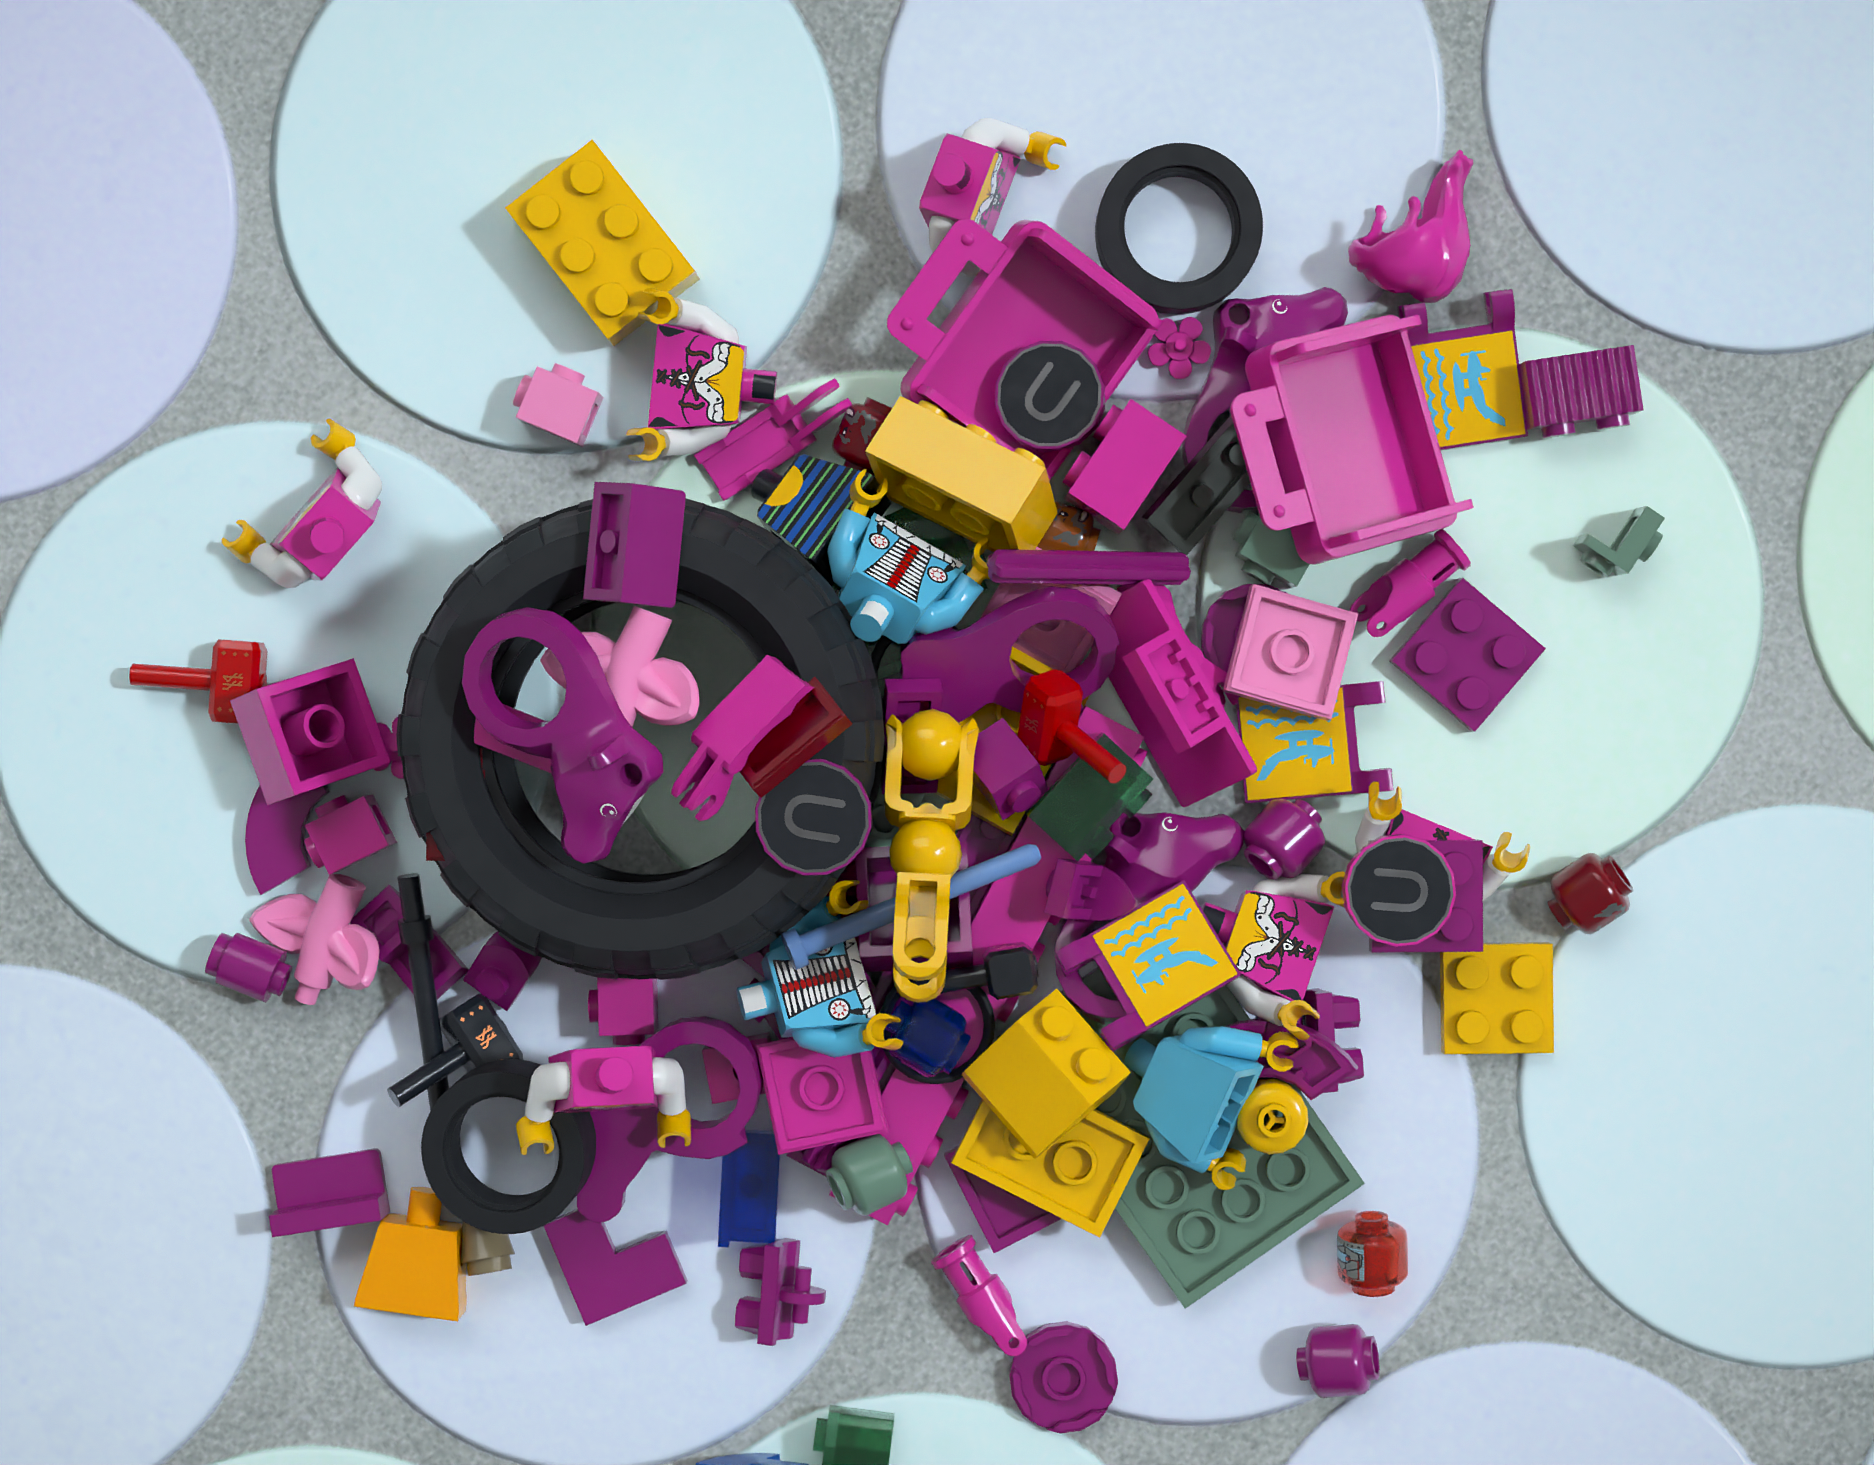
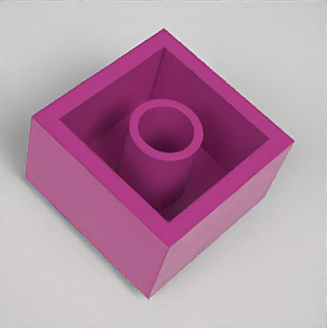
M1132 399L1129 400L1123 410L1113 404L1092 436L1100 441L1101 444L1092 457L1082 451L1062 483L1071 488L1064 500L1077 508L1088 511L1092 514L1094 520L1117 535L1125 530L1187 437Z
M354 658L255 689L230 700L267 805L391 763Z

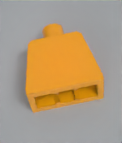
M411 1187L407 1215L391 1213L381 1220L355 1297L354 1307L457 1322L465 1313L467 1305L466 1263L461 1264L462 1224L440 1220L442 1203L432 1188Z

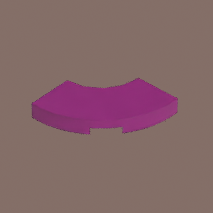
M259 785L248 813L245 845L249 870L260 895L266 894L311 867L304 848V825H306L314 806L330 793L326 785L267 805Z
M1264 1019L1244 1020L1225 1026L1260 1033L1262 1040L1268 1041L1273 1034L1278 1032L1290 1033L1283 1025L1278 1026ZM1297 1023L1296 1027L1304 1030L1310 1037L1307 1040L1297 1039L1298 1048L1280 1045L1273 1050L1275 1056L1293 1061L1291 1069L1285 1072L1274 1070L1268 1064L1265 1057L1259 1056L1256 1062L1264 1066L1259 1077H1275L1293 1084L1312 1101L1355 1072L1358 1066L1330 1038L1312 1028Z

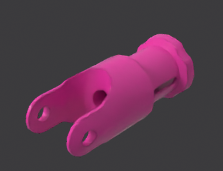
M1440 529L1434 533L1435 540L1412 559L1403 558L1351 604L1350 611L1358 613V622L1369 619L1367 631L1371 636L1382 637L1396 625L1405 621L1435 596L1434 589L1458 569L1465 571L1471 566L1467 555L1445 530ZM1365 605L1364 610L1358 612L1359 607ZM1383 621V626L1377 629V624Z
M968 1235L957 1240L933 1258L931 1264L935 1270H943L959 1296L956 1302L969 1322L980 1327L986 1334L990 1335L1005 1354L1009 1356L1022 1354L1026 1349L1027 1339L1016 1322V1313L1012 1305L1011 1294L998 1274H990L974 1249L976 1241L973 1236ZM961 1262H963L972 1276L971 1281L960 1267Z

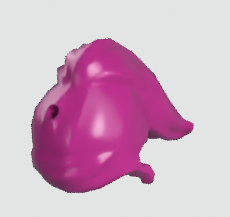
M1458 150L1455 155L1444 163L1433 179L1424 200L1421 218L1418 219L1421 211V202L1417 197L1412 196L1408 200L1409 211L1404 223L1395 231L1388 233L1382 231V226L1387 218L1386 210L1383 206L1376 205V215L1370 232L1367 236L1353 240L1348 247L1349 263L1356 267L1357 271L1362 272L1368 281L1386 291L1409 293L1413 298L1422 303H1436L1447 297L1461 281L1470 253V236L1463 205V191L1466 178L1474 164L1473 160L1464 155L1462 150Z

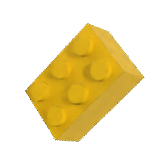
M593 139L505 207L613 346L617 345L646 322L639 318L638 312L651 315L657 310L658 300L654 295L643 293L646 288L662 290L671 294L673 298H677L700 280L690 263Z
M900 396L865 450L878 483L881 484L884 478L887 479L888 489L885 494L889 500L976 544L983 538H990L987 549L992 552L997 549L1035 550L1058 513L1047 470L1040 458L1022 448H1016L1013 452L997 444L995 438L979 426L968 424L964 428L948 420V416L943 410L928 401L921 400L916 404Z

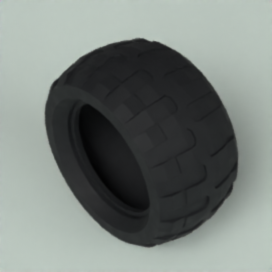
M686 498L676 601L695 606L717 618L746 644L759 663L766 655L780 660L786 668L803 681L809 682L814 677L818 679L853 724L810 759H825L846 767L862 783L871 802L872 814L881 783L885 739L882 697L872 659L866 645L851 630L852 616L831 585L806 559L767 529L729 511ZM593 499L580 502L578 505L558 510L544 517H537L518 526L505 535L501 542L489 549L473 565L470 564L459 574L443 595L441 605L433 614L424 633L420 634L411 653L406 671L408 681L404 692L401 714H398L397 750L398 756H401L403 778L407 790L405 800L410 819L418 837H422L426 844V833L430 832L437 845V849L443 855L445 861L435 862L441 871L440 876L451 892L466 907L473 909L485 922L494 927L499 932V936L516 948L535 957L540 956L556 964L572 968L575 972L597 978H629L639 980L683 978L724 966L737 959H742L776 940L781 933L795 926L828 894L847 866L827 875L805 876L782 868L765 852L756 832V820L747 832L726 852L701 865L678 872L637 874L607 868L595 862L581 863L566 855L561 846V841L547 829L536 815L520 784L514 759L474 743L476 717L469 709L462 686L464 659L477 634L489 622L502 613L529 607L554 612L572 623L587 613L618 603L583 599ZM513 637L507 639L499 646L492 660L491 679L496 696L502 704L512 708L516 707L524 679L536 658L545 648L538 641L523 637ZM480 748L483 749V763H482V765H481V758H480Z

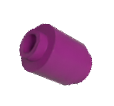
M221 933L210 952L205 973L216 977V984L266 1003L272 994L282 995L289 981L292 966L285 963L286 951L240 933H236L233 937Z

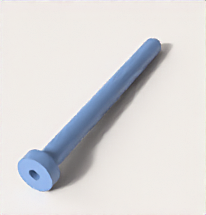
M1026 844L956 872L950 881V899L1036 865L1041 859L1038 847L1033 844ZM896 897L801 935H798L795 928L781 933L785 950L793 968L798 970L808 966L807 956L894 922Z

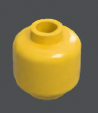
M1274 1078L1259 1079L1238 1114L1236 1128L1243 1140L1254 1150L1266 1154L1284 1153L1294 1148L1305 1136L1309 1123L1307 1106L1301 1095L1288 1083ZM1273 1110L1282 1112L1283 1116H1275ZM1268 1114L1269 1119L1264 1125V1117Z

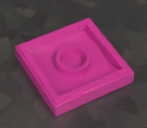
M793 1037L756 1045L778 1155L889 1131L872 1050L833 1058L799 1047Z

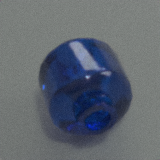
M937 998L927 1002H913L911 1005L901 1000L892 1013L893 1016L899 1017L901 1022H892L885 1027V1030L893 1034L891 1039L903 1040L901 1048L889 1050L890 1055L928 1078L936 1076L941 1070L949 1074L959 1061L971 1039V1035L965 1032V1017Z

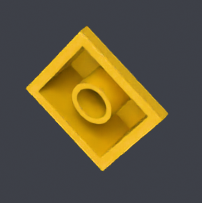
M1055 989L1008 1028L962 1073V1076L1030 1155L1036 1159L1113 1095L1131 1072L1061 992Z

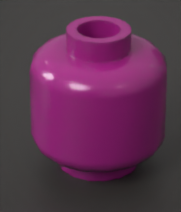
M1285 799L1271 800L1247 826L1244 832V843L1247 847L1244 851L1245 858L1254 869L1268 879L1277 880L1279 877L1296 878L1320 853L1325 844V837L1319 826L1322 822L1320 814L1309 803L1301 799H1297L1294 803Z
M1357 1324L1313 1328L1308 1334L1306 1347L1297 1348L1296 1362L1299 1378L1301 1381L1309 1380L1313 1391L1320 1398L1362 1395L1369 1390L1372 1380H1379V1353L1375 1337L1366 1336L1362 1327Z

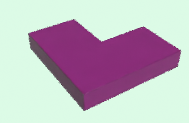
M578 1209L559 1216L544 1225V1229L585 1326L685 1285L688 1281L667 1230L616 1251L605 1223L597 1224L588 1220L580 1214Z

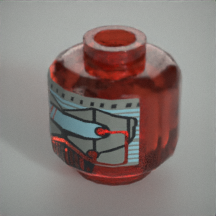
M1363 1211L1357 1213L1354 1221L1346 1223L1338 1230L1337 1268L1340 1279L1345 1284L1352 1286V1291L1361 1296L1380 1297L1392 1294L1395 1291V1286L1400 1285L1408 1276L1407 1231L1400 1224L1388 1220V1214L1384 1212Z

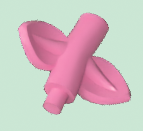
M633 606L616 643L597 632L581 633L598 656L617 704L632 728L637 713L654 724L665 726L683 724L694 719L698 712L700 700L697 682L683 663L664 657L654 659L669 630L672 619L637 606ZM547 649L540 662L545 671L566 689V680L562 666L551 650Z
M330 874L317 903L303 894H288L262 905L249 918L255 930L270 944L287 953L299 954L294 978L300 983L295 999L303 1004L315 1005L320 990L330 988L333 977L342 986L352 990L365 989L369 987L374 979L379 960L378 941L374 933L360 925L350 924L366 889V886L357 879L342 874Z

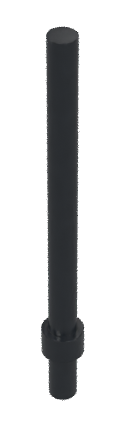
M410 873L397 877L403 918L398 920L401 943L407 944L423 1064H426L443 1053L444 1047L429 941L434 939L430 915H425L420 875L418 873ZM448 1076L427 1089L430 1111L436 1101L449 1089Z

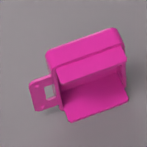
M962 219L957 221L950 228L887 318V328L890 334L919 355L902 379L900 386L902 397L916 404L921 400L928 401L943 410L948 416V420L964 428L968 424L979 426L989 432L995 438L997 444L1013 452L1016 448H1022L1033 453L1045 464L1049 481L1074 447L1053 452H1038L1019 444L1004 428L995 407V386L1004 364L1021 348L1036 342L1063 341L1082 349L1097 365L1105 386L1106 403L1153 338L1152 336L1163 324V321L1158 318L1157 312L1152 306L1047 224L1034 220L1016 222L1002 241H999L973 220ZM970 260L981 270L941 326L937 328L927 318Z
M1385 315L1280 340L1253 351L1246 359L1245 372L1251 391L1241 393L1233 399L1230 413L1262 523L1271 530L1279 531L1290 528L1296 551L1299 557L1308 564H1321L1447 528L1455 522L1459 512L1474 508L1472 499L1455 502L1407 334V330L1422 324L1419 315L1402 319L1394 315Z

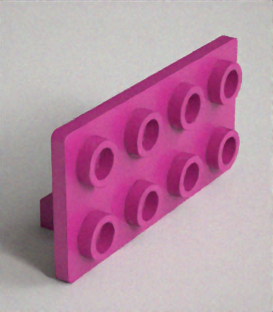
M1150 579L1143 580L1123 591L1110 614L1120 645H1117L1114 669L1108 678L1139 733L1145 737L1143 740L1180 805L1187 807L1256 773L1257 766L1153 582Z

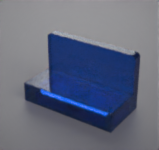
M745 1130L748 1143L728 1155L722 1156L718 1247L729 1248L731 1241L772 1243L776 1241L781 1154L778 1155L774 1131Z

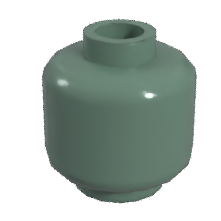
M875 1134L862 1137L835 1151L832 1156V1168L826 1171V1177L837 1202L843 1210L846 1211L852 1208L859 1215L866 1216L900 1200L906 1195V1175L913 1172V1167L905 1148L900 1142L891 1145L884 1136Z

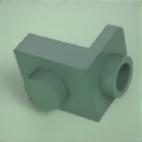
M1648 506L1636 508L1610 547L1589 534L1579 536L1573 546L1584 553L1580 561L1594 572L1607 578L1611 572L1616 575L1628 574L1638 559L1643 562L1647 561L1658 547L1663 534L1657 530L1665 517Z

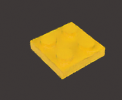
M1483 943V952H1440L1441 1052L1443 1054L1554 1053L1552 943Z

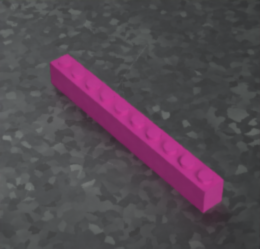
M1084 706V711L1080 713L1078 727L1126 766L1124 776L1133 780L1148 751L1140 748L1145 737ZM1074 752L1069 758L1053 763L1045 778L1048 791L1042 794L1031 807L1028 817L1009 849L1011 851L1026 844H1033L1038 847L1041 859L1032 867L992 883L971 923L973 965L984 964L982 955L988 947L1021 941L1031 948L1038 963L1046 946L1038 942L1047 922L1056 926L1061 919L1060 917L1044 913L1048 899L1046 895L1048 878L1055 869L1058 858L1091 862L1097 848L1089 845V842L1098 825L1107 829L1114 819L1122 802L1120 798L1114 795L1122 779L1116 784L1106 783L1100 778L1096 770ZM1089 776L1096 777L1099 781V785H1102L1106 788L1107 792L1104 798H1102L1101 800H1095L1094 798H1092L1094 795L1097 797L1101 796L1103 794V790L1098 788L1094 791L1093 788L1096 784L1095 781L1091 779L1086 782L1085 786L1087 790L1084 791L1082 788V782L1084 781V779H1086ZM1073 796L1074 798L1079 799L1081 801L1093 802L1096 805L1085 817H1083V813L1091 805H1084L1074 802L1071 799H1069V797ZM1058 810L1068 816L1080 817L1082 821L1070 832L1069 829L1077 820L1061 817L1055 812ZM982 986L981 988L987 994L992 1005L995 1021L998 1019L1006 1023L1019 996L997 1000L989 994L988 986ZM965 989L942 993L930 1000L926 1011L901 1056L903 1060L914 1068L932 1073L951 1071L967 1062L979 1047L984 1027L982 1011L971 992ZM934 1013L938 1015V1019L936 1020L932 1018V1014ZM945 1021L944 1023L947 1024L946 1030L941 1037L936 1039V1036L942 1032L944 1024L940 1028L936 1025ZM934 1028H935V1029L938 1030V1032H937V1034H936V1036H935V1038H934V1040H933ZM923 1029L928 1030V1034L926 1036L922 1034ZM896 1068L894 1069L881 1094L889 1131L880 1134L891 1145L896 1142H900L903 1145L912 1163L913 1172L906 1175L907 1193L905 1196L868 1216L886 1225L889 1224L894 1213L904 1217L918 1190V1187L911 1184V1181L919 1165L921 1164L929 1168L944 1139L936 1135L945 1116L955 1120L967 1098L969 1090L961 1087L965 1080L964 1078L951 1083L928 1084L911 1079ZM830 1188V1193H829V1195L835 1198V1196H834V1194H833V1192H832V1190H831V1188Z

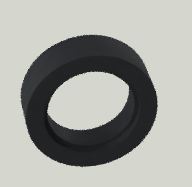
M1191 143L1159 145L1141 152L1125 163L1108 184L1101 199L1095 223L1096 249L1103 269L1152 306L1156 312L1164 314H1189L1202 311L1228 297L1244 280L1255 263L1263 235V217L1260 202L1253 185L1245 173L1223 154L1208 147ZM1170 177L1190 178L1211 188L1223 201L1231 220V243L1225 259L1211 273L1188 282L1166 281L1148 273L1132 256L1125 238V216L1132 200L1146 186Z
M502 1059L482 1064L467 1072L444 1092L436 1101L426 1119L421 1140V1155L427 1180L437 1198L453 1215L480 1230L497 1234H518L546 1225L565 1210L584 1187L591 1174L596 1156V1132L590 1112L553 1114L549 1121L558 1143V1166L552 1181L536 1192L524 1195H510L495 1191L477 1179L464 1160L460 1145V1131L464 1117L470 1107L482 1100L494 1097H509L527 1102L531 1077L540 1066L538 1063L519 1059Z

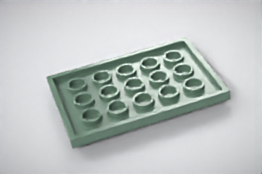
M1096 967L1082 977L1085 985L1095 995L1109 1000H1118L1099 967ZM1225 985L1146 1031L1130 1043L1114 1051V1054L1124 1064L1126 1053L1138 1039L1143 1038L1157 1047L1163 1038L1182 1035L1189 1028L1225 1027L1229 1024L1251 1019ZM1063 990V991L1061 992V994L1068 1000V998H1067V996H1066V994H1065V992H1064V990ZM1068 1001L1101 1038L1100 1030L1112 1022H1106L1103 1025L1093 1021ZM1129 1069L1131 1073L1115 1093L1096 1108V1110L1150 1138L1115 1209L1185 1309L1365 1184L1302 1092L1290 1083L1288 1084L1301 1095L1307 1106L1309 1123L1305 1136L1294 1148L1284 1153L1266 1154L1256 1151L1248 1145L1236 1128L1227 1148L1239 1150L1246 1159L1245 1172H1238L1232 1167L1221 1168L1236 1177L1235 1186L1229 1190H1221L1214 1185L1212 1172L1208 1170L1204 1173L1196 1172L1163 1157L1159 1153L1145 1125V1119L1134 1108L1133 1100L1143 1078ZM1259 1077V1078H1258V1080H1259V1079H1269V1078H1274V1079L1280 1080V1079L1275 1078V1077ZM1273 1110L1275 1116H1283L1282 1112ZM1268 1114L1264 1117V1125L1269 1119Z

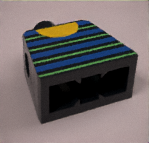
M805 454L796 457L783 476L770 469L762 470L755 477L751 487L752 497L762 502L757 512L758 519L765 529L800 553L832 586L834 582L828 559V546L844 509L850 510L853 501L850 498L849 490L851 484L861 471ZM866 472L861 480V488L869 495H876L880 484L873 475ZM886 494L876 506L869 508L866 514L867 518L871 519L874 512L881 517L892 504Z

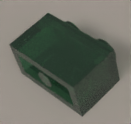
M1102 732L1094 740L1126 766L1124 777L1117 783H1110L1078 756L1026 813L1077 862L1085 853L1091 859H1094L1115 836L1108 828L1119 816L1124 813L1129 818L1133 817L1152 796V793L1146 787L1153 781V778Z

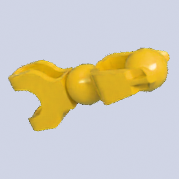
M935 709L917 712L904 723L892 714L885 725L887 737L885 817L891 825L899 827V831L892 839L889 850L891 866L897 874L893 933V980L897 992L902 997L913 1002H927L936 998L942 992L945 984L950 881L959 869L962 857L960 841L955 835V830L965 828L970 822L974 755L979 735V728L974 718L961 726L951 715ZM902 766L913 776L928 781L946 778L958 769L957 799L955 802L944 804L942 809L937 808L931 803H924L917 808L913 807L911 802L901 799ZM923 957L928 959V961L917 963L911 961V959ZM908 979L917 981L929 979L931 980L926 984L918 986L914 983H911Z

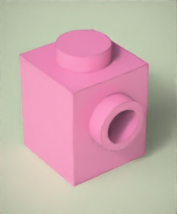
M555 363L551 372L537 366L533 377L525 375L518 386L513 405L519 407L516 418L522 422L583 447L604 397L599 392L582 385L585 375Z

